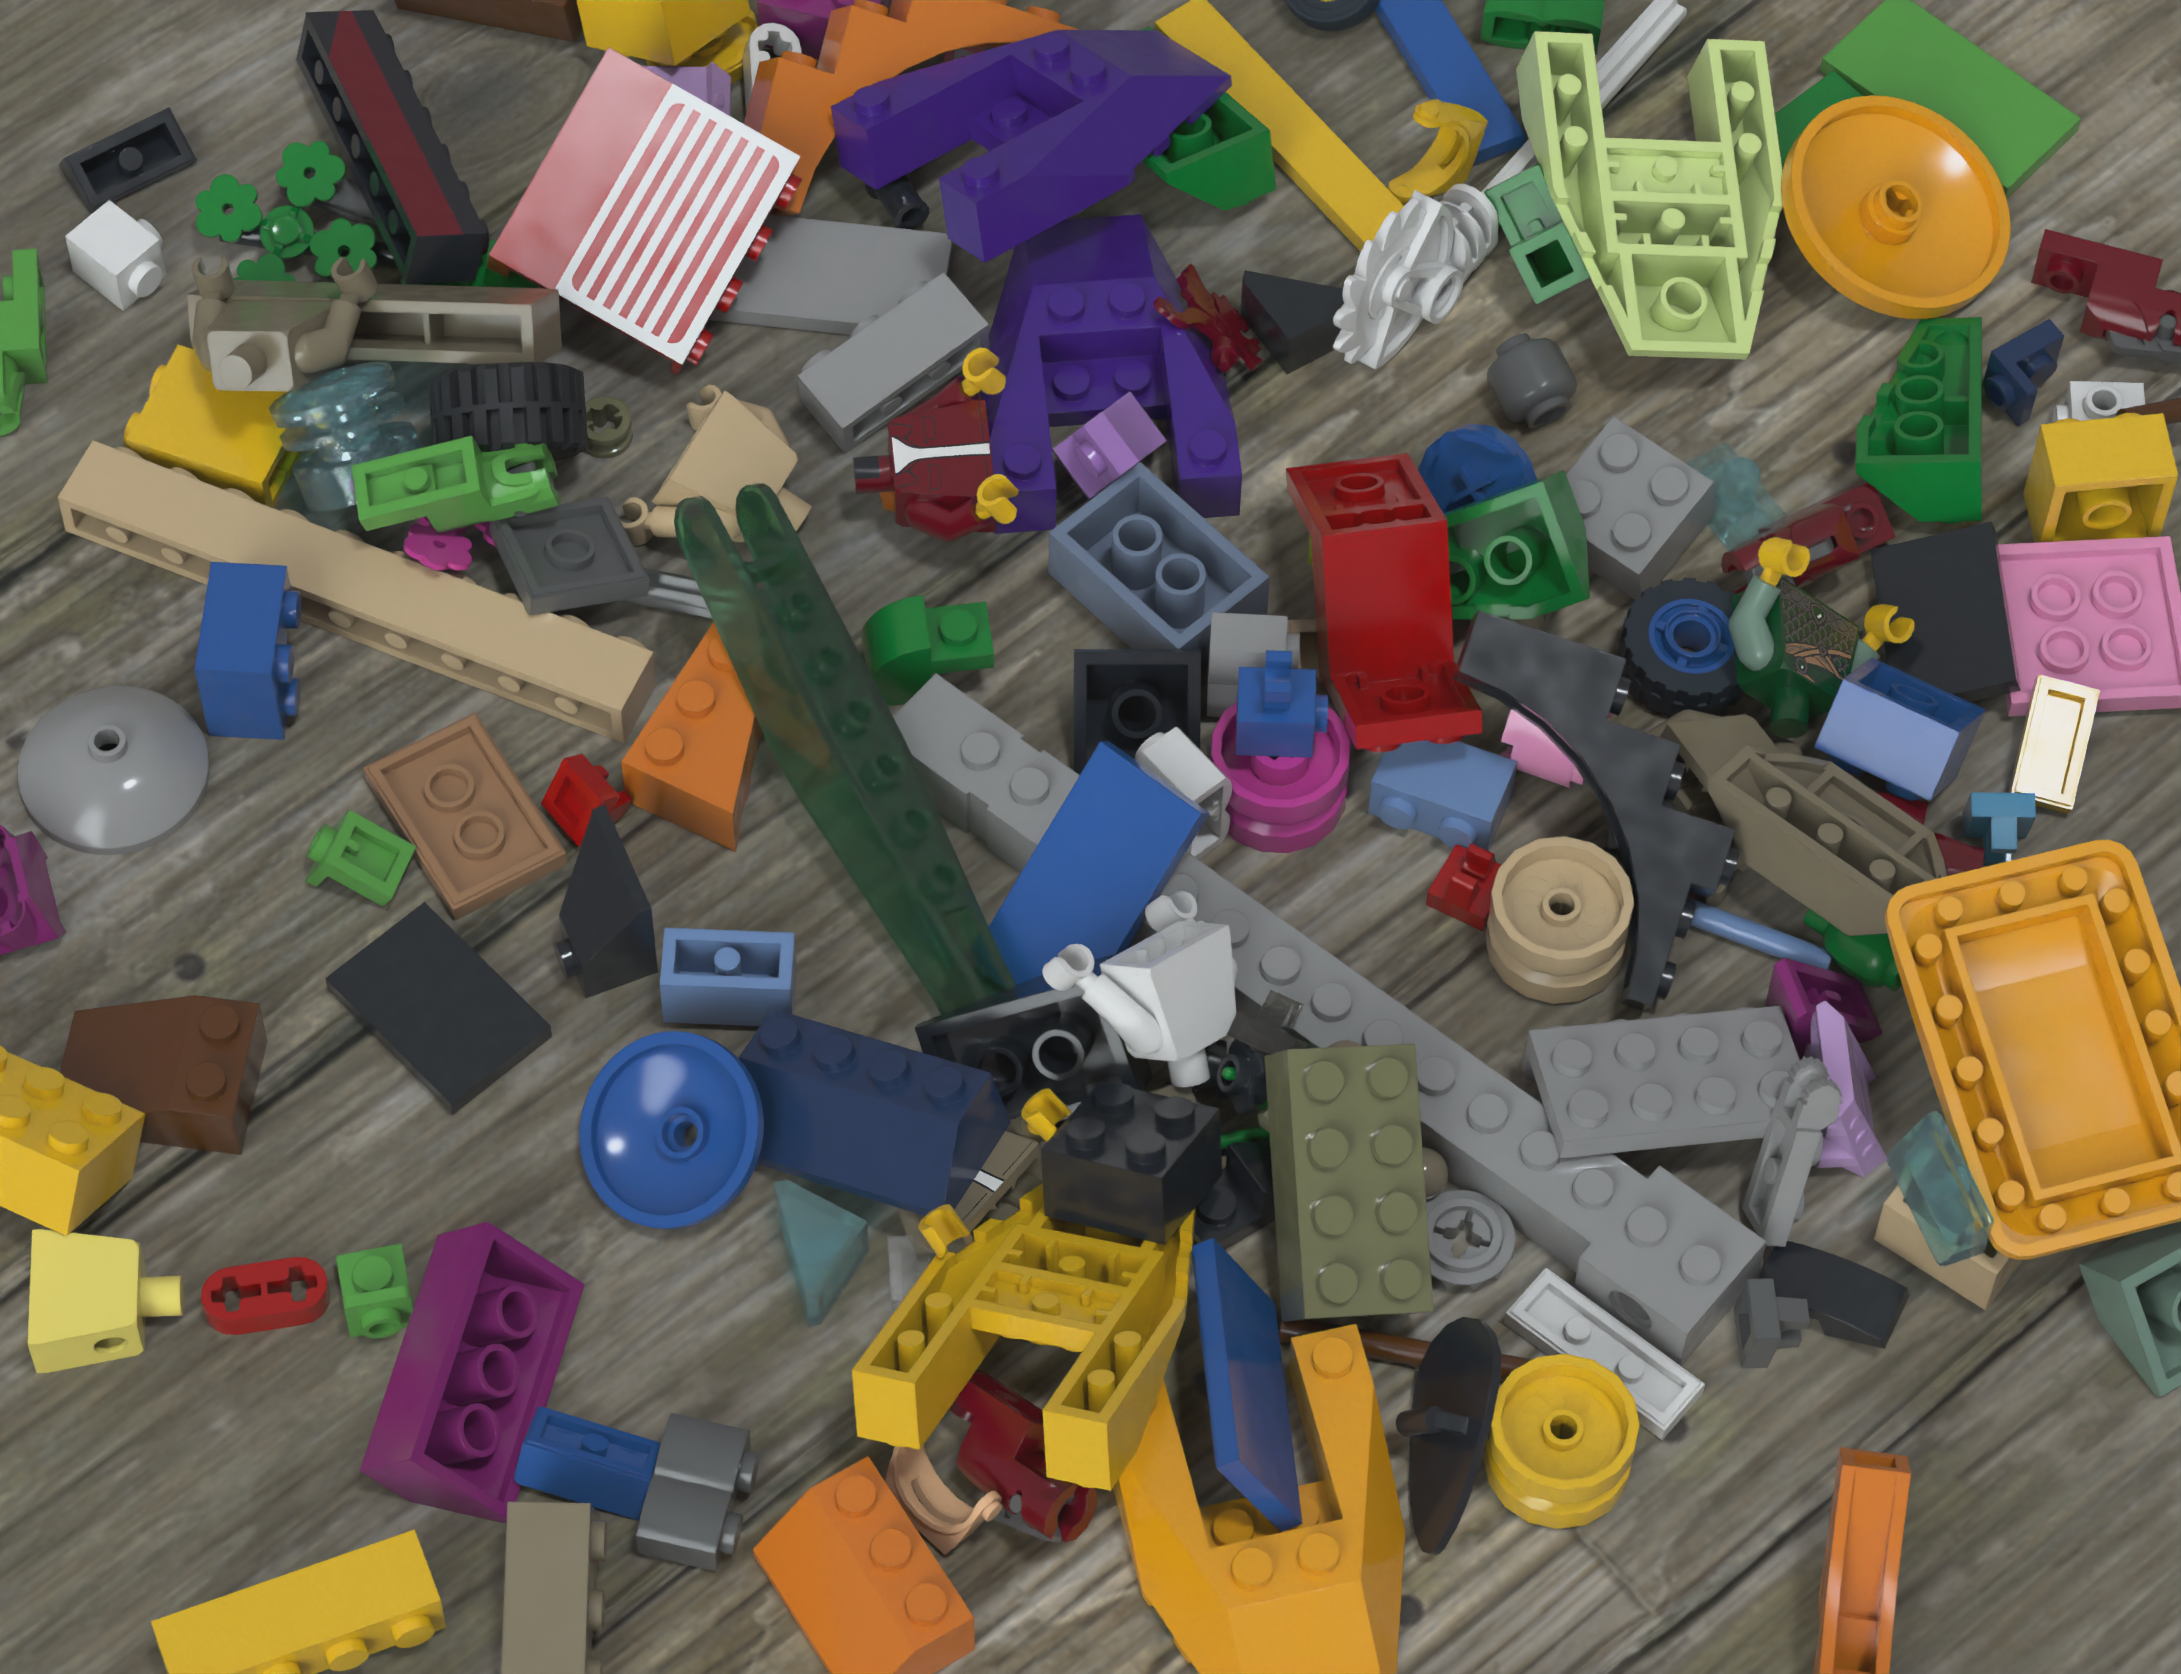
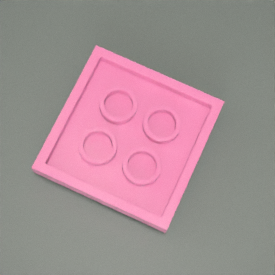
M2170 536L1998 544L2021 691L2005 694L2008 716H2026L2034 680L2039 674L2100 690L2095 712L2181 708V592Z

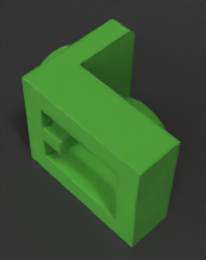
M349 809L333 827L324 823L317 831L306 853V857L314 862L305 881L317 887L328 876L384 907L393 898L416 846Z
M402 1244L336 1255L350 1338L362 1335L369 1338H384L396 1334L401 1328L407 1327L413 1311Z

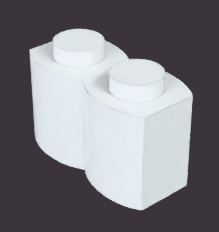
M1174 727L1166 734L1159 732L1149 737L1137 750L1135 755L1136 761L1210 813L1187 850L1188 853L1199 860L1222 844L1228 833L1230 816L1225 808L1232 794V783L1180 728Z

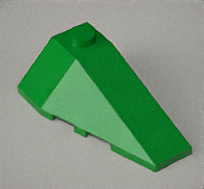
M1148 26V27L1143 28V29H1141V30H1153V29H1152L1150 26ZM1226 92L1192 125L1183 121L1169 135L1170 146L1158 158L1150 153L1142 161L1167 184L1224 211L1247 205L1253 199L1276 190L1270 130Z
M1982 317L1920 319L1897 358L1896 372L1889 383H1882L1876 393L1874 409L1869 416L1863 415L1856 428V474L1919 522L1956 524L1962 521H1982Z
M1565 470L1443 513L1447 519L1453 619H1472L1480 610L1498 617L1530 620L1590 598L1586 527Z

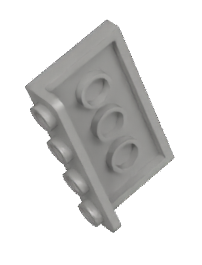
M1780 1005L1760 1008L1741 1007L1735 1010L1699 1014L1680 1013L1669 1017L1638 1020L1618 1019L1608 1023L1567 1027L1551 1026L1545 1029L1529 1030L1522 1068L1526 1079L1536 1081L1551 1132L1555 1136L1559 1158H1570L1764 1138L1768 1124L1771 1121L1770 1117L1776 1098L1780 1096L1785 1077L1789 1076L1788 1070H1791V1064H1795L1799 1057Z

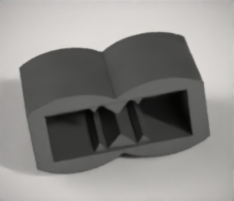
M675 1413L670 1414L637 1528L636 1542L638 1554L716 1572L723 1553L734 1555L743 1523V1515L733 1513L740 1491L752 1492L760 1462V1453L750 1451V1430Z

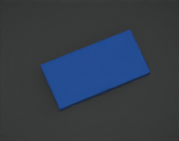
M1100 741L970 958L1007 985L1013 987L1043 975V966L1054 957H1058V953L1071 944L1086 946L1091 951L1094 960L1109 955L1114 957L1125 951L1146 919L1145 908L1160 896L1210 813L1111 742Z
M1214 1238L1193 1245L1191 1253L1216 1468L1282 1532L1303 1523L1276 1306L1272 1299Z

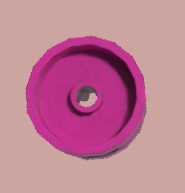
M1236 702L1224 711L1213 730L1211 761L1232 783V794L1225 808L1230 816L1228 834L1235 841L1260 852L1291 853L1314 846L1334 831L1345 811L1350 760V738L1342 719L1328 706L1327 733H1314L1312 758L1235 755Z

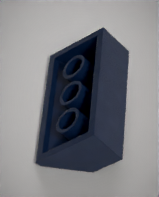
M771 1009L739 1056V1060L745 1065L756 1084L763 1108L764 1134L757 1162L758 1165L923 1216L945 1204H950L955 1210L1011 1123L993 1076L989 1072L776 1009Z

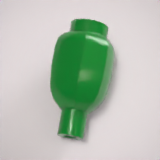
M1811 909L1807 911L1803 923L1823 936L1825 950L1832 957V960L1847 974L1872 988L1886 986L1892 991H1896L1902 986L1887 933L1848 936Z

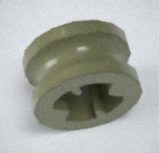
M609 396L594 397L586 401L588 449L585 452L593 457L602 459L613 458L624 453L630 446L633 438L631 414L626 404L617 398ZM607 421L615 423V428L607 427L603 430L602 434L594 432V426L603 427Z

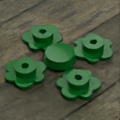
M314 141L309 147L299 142L291 143L282 153L284 166L278 169L276 181L282 188L287 189V197L294 206L285 205L277 207L270 211L263 219L261 209L255 204L258 198L255 187L251 184L240 185L237 179L229 174L217 176L210 185V191H201L195 198V204L201 211L197 216L196 226L205 237L215 238L221 235L225 242L236 243L241 239L243 231L251 232L261 225V242L271 254L263 255L256 263L248 259L241 261L237 266V275L239 277L234 278V280L296 281L291 274L285 273L286 267L281 258H297L303 255L309 248L313 255L318 258L315 262V270L323 278L332 277V266L339 258H342L341 254L345 250L350 251L349 255L345 258H347L354 272L359 268L362 259L367 261L371 270L377 265V256L372 251L376 244V234L369 225L356 224L352 226L348 220L339 218L332 222L330 230H320L314 234L311 218L304 210L300 209L312 205L316 199L321 202L332 200L336 193L334 185L340 183L346 175V166L343 160L336 155H330V149L323 141ZM310 172H315L313 178H307V175ZM234 208L231 214H225L227 209Z

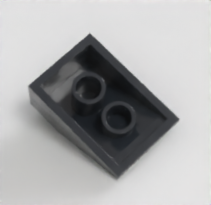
M1109 955L1095 959L1092 972L1099 977L1101 975L1100 964L1113 956ZM1043 975L921 1022L915 1027L923 1053L991 1073L1010 1119L1019 1117L1027 1101L1034 1094L1046 1088L1051 1089L1072 1111V1114L1099 1081L1123 1083L1133 1089L1145 1091L1152 1077L1148 1060L1134 1058L1127 1051L1124 1040L1114 1028L1082 999L1085 991L1078 985L1067 991L1056 990L1046 982Z

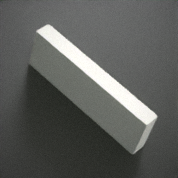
M1548 1268L1542 1271L1505 1313L1504 1324L1547 1356L1570 1354L1592 1359L1618 1375L1634 1397L1639 1423L1661 1440L1668 1435L1703 1394L1705 1384Z

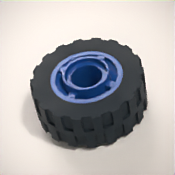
M1684 577L1680 581H1673L1672 579L1661 581L1660 585L1655 588L1650 586L1642 592L1641 598L1638 601H1633L1624 620L1616 656L1626 659L1621 676L1631 679L1630 694L1637 701L1641 700L1645 703L1647 709L1656 714L1661 712L1669 715V718L1687 709L1719 716L1725 713L1727 707L1731 704L1735 706L1741 700L1743 691L1737 683L1735 647L1728 627L1729 619L1732 615V596L1735 595L1730 590L1726 592L1718 587L1719 584L1708 580L1707 583L1696 581V578ZM1679 646L1690 647L1697 652H1688Z

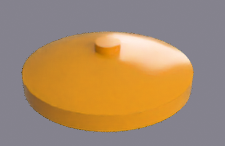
M1870 95L1846 99L1831 105L1819 113L1797 137L1787 154L1782 172L1781 196L1790 232L1802 254L1815 271L1838 292L1863 307L1881 314L1905 319H1928L1944 316L1963 308L1973 301L1991 283L2003 265L2010 242L2011 222L2009 207L2002 184L1994 168L1979 147L1961 129L1940 114L1914 102L1889 96Z

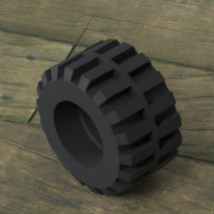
M546 362L476 365L446 371L428 382L432 445L468 436H473L482 452L515 448V444L527 443V445L545 443L551 451L554 461L571 458L588 449L584 374L582 371L571 366Z

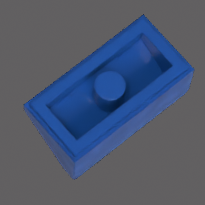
M538 1406L522 1444L514 1480L523 1486L579 1503H591L595 1508L634 1520H640L661 1443Z

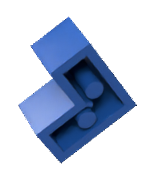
M211 562L195 663V674L209 736L284 740L287 717L298 715L299 678H292L294 648L293 645H287L289 629H299L302 598L300 591H291L287 566Z

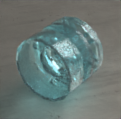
M370 362L328 371L300 389L288 391L276 399L268 408L276 427L286 428L280 435V440L286 451L311 450L298 459L292 467L293 474L308 510L328 511L357 504L351 465L422 448L415 427L411 422L395 421L385 423L400 413L406 405L400 391L391 390L396 384L397 379L388 362Z

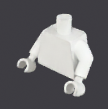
M1175 891L1170 896L1161 895L1148 904L1145 908V916L1150 926L1157 933L1101 963V975L1099 977L1092 972L1094 969V958L1091 951L1082 944L1068 945L1058 953V957L1051 959L1042 969L1043 977L1052 988L1059 991H1067L1078 985L1085 991L1082 999L1114 1028L1124 1040L1127 1051L1134 1058L1167 1061L1171 1083L1176 1087L1195 1086L1210 1079L1205 1047L1233 1032L1237 1024L1234 987L1238 967L1235 959L1232 957L1229 925L1205 923L1204 921L1196 922L1193 917L1197 913V903L1191 893L1186 891Z

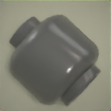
M1524 333L1516 335L1498 346L1496 349L1498 358L1495 359L1488 369L1487 381L1508 420L1517 424L1527 423L1531 429L1540 428L1558 420L1572 408L1570 399L1576 393L1577 381L1555 341L1548 338L1530 339L1529 335Z

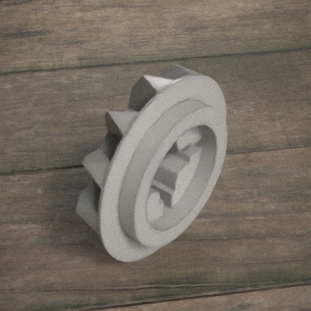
M1470 1190L1447 1191L1426 1201L1431 1275L1441 1280L1447 1290L1454 1285H1470L1476 1290L1483 1282L1493 1277L1499 1279L1510 1259L1513 1258L1515 1248L1514 1226L1507 1212L1490 1197ZM1465 1221L1470 1222L1471 1243L1479 1246V1248L1468 1246L1464 1255L1461 1254L1459 1259L1454 1258L1452 1241L1445 1237L1456 1238L1459 1230H1463Z

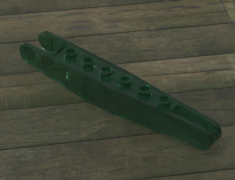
M753 483L741 488L736 497L735 512L737 523L754 560L753 562H746L741 559L720 516L709 500L703 496L683 499L675 510L674 518L678 542L764 737L797 797L934 1000L940 1014L942 1015L1016 986L1017 984L1002 958L907 743L774 491L764 483ZM763 582L766 588L758 590L755 584Z

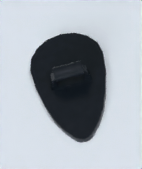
M1461 1317L1447 1324L1432 1340L1419 1367L1414 1386L1412 1409L1400 1412L1396 1418L1397 1431L1403 1437H1410L1409 1487L1414 1531L1420 1549L1424 1553L1438 1555L1446 1548L1458 1527L1469 1501L1492 1423L1500 1384L1501 1350L1496 1333L1485 1321L1475 1318Z

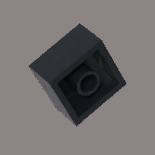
M1099 1081L1041 1148L1045 1216L1166 1245L1222 1176L1219 1108L1193 1103L1184 1097H1167L1133 1089L1123 1083Z

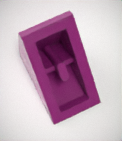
M1782 958L1774 964L1765 1007L1781 1005L1799 1060L1803 1059L1805 1045L1811 1043V1019L1813 1012L1816 1011V1005L1823 1001H1827L1845 1018L1858 1043L1873 1040L1882 1033L1862 984L1854 977L1787 958Z

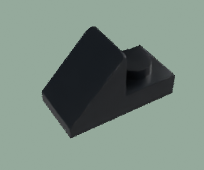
M1233 1142L1227 1146L1226 1167L1222 1169V1176L1196 1207L1193 1243L1195 1245L1214 1238L1225 1250L1275 1221L1270 1142Z

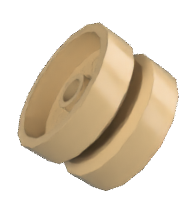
M1567 836L1537 839L1514 850L1497 871L1491 892L1490 914L1485 936L1489 961L1504 983L1527 998L1551 1004L1582 1001L1607 987L1621 969L1634 907L1630 879L1616 858L1594 843Z

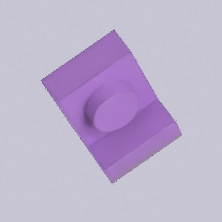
M1129 391L1053 448L1052 452L1089 500L1167 440Z

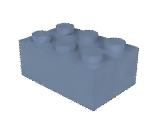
M1141 462L1133 466L1049 532L1048 573L1132 649H1201L1202 670L1209 664L1212 612L1267 615L1270 577Z

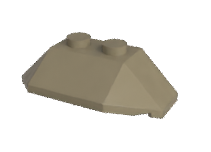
M1746 744L1708 779L1706 788L1726 827L1735 830L1733 841L1739 849L1745 864L1848 936L1886 934L1885 911L1890 899L1898 890L1909 885L1947 876L1944 859L1933 831L1831 761L1792 753H1765L1763 747Z

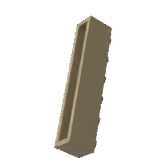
M234 280L235 290L223 302L226 305L230 301L332 302L339 300L342 293L337 284L331 282ZM378 284L376 293L370 299L357 304L362 311L347 354V360L469 364L542 362L562 350L558 289ZM198 289L187 294L191 349H193L196 303L203 299Z

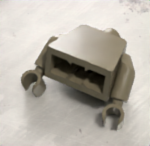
M222 256L221 268L216 273L207 275L203 259L201 257L197 258L192 264V274L199 294L203 299L196 303L193 328L194 352L203 368L212 373L213 385L218 390H298L347 361V354L362 311L357 304L367 301L376 293L378 284L365 259L361 260L359 268L354 272L347 258L342 257L333 264L331 269V275L342 293L339 300L332 302L230 301L226 305L223 300L229 298L235 290V281L227 259Z
M1687 709L1678 712L1645 732L1681 744L1676 761L1685 764V769L1675 799L1673 801L1670 800L1676 810L1725 827L1726 825L1706 788L1708 779L1746 744L1763 747L1765 753L1802 755L1800 748L1790 740L1774 744L1758 722L1746 714L1720 717ZM1732 839L1730 847L1738 849ZM1739 852L1734 872L1739 869L1743 873L1749 866L1745 864ZM1719 884L1716 892L1706 897L1705 904L1713 907L1720 905L1727 896L1728 886Z

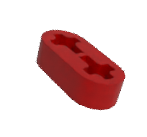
M291 1257L231 1266L217 1270L205 1281L202 1287L201 1301L207 1321L216 1331L225 1335H241L300 1326L316 1321L325 1313L330 1304V1289L325 1271L316 1261L306 1257ZM305 1281L307 1287L305 1300L293 1301L291 1295L293 1282ZM239 1291L241 1297L239 1310H226L224 1303L227 1292Z

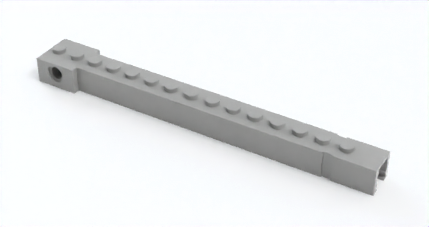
M937 673L878 731L879 763L882 773L965 833L971 831L986 842V848L1020 872L1024 869L1080 776L1045 750L1040 753L1024 741V735ZM1186 851L1160 896H1170L1175 891L1191 893L1197 903V913L1193 917L1196 922L1204 921L1205 923L1229 925L1232 957L1235 959L1238 967L1234 987L1237 1015L1235 1027L1272 1054L1287 1049L1327 1048L1341 1040L1354 1041L1362 1046L1415 1044L1422 1147L1433 1149L1444 1158L1448 1167V1180L1461 1190L1478 1192L1496 1201L1507 1212L1515 1229L1576 1272L1574 1284L1576 1290L1682 1367L1736 1304L1746 1280L1758 1278L1767 1241L1660 1165L1647 1179L1612 1153L1559 1158L1555 1136L1551 1132L1543 1104ZM1147 919L1142 923L1128 948L1157 933L1150 926Z

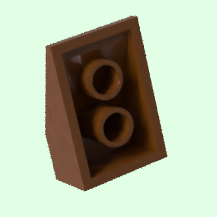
M193 995L77 1010L74 1012L60 1073L67 1079L96 1092L113 1095L121 1103L146 1113L140 1139L142 1143L241 1155L267 1045V1036L260 1004Z

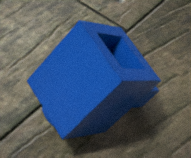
M1266 650L1265 668L1239 667L1235 755L1312 758L1314 733H1327L1328 695L1316 694V669H1291L1292 651Z

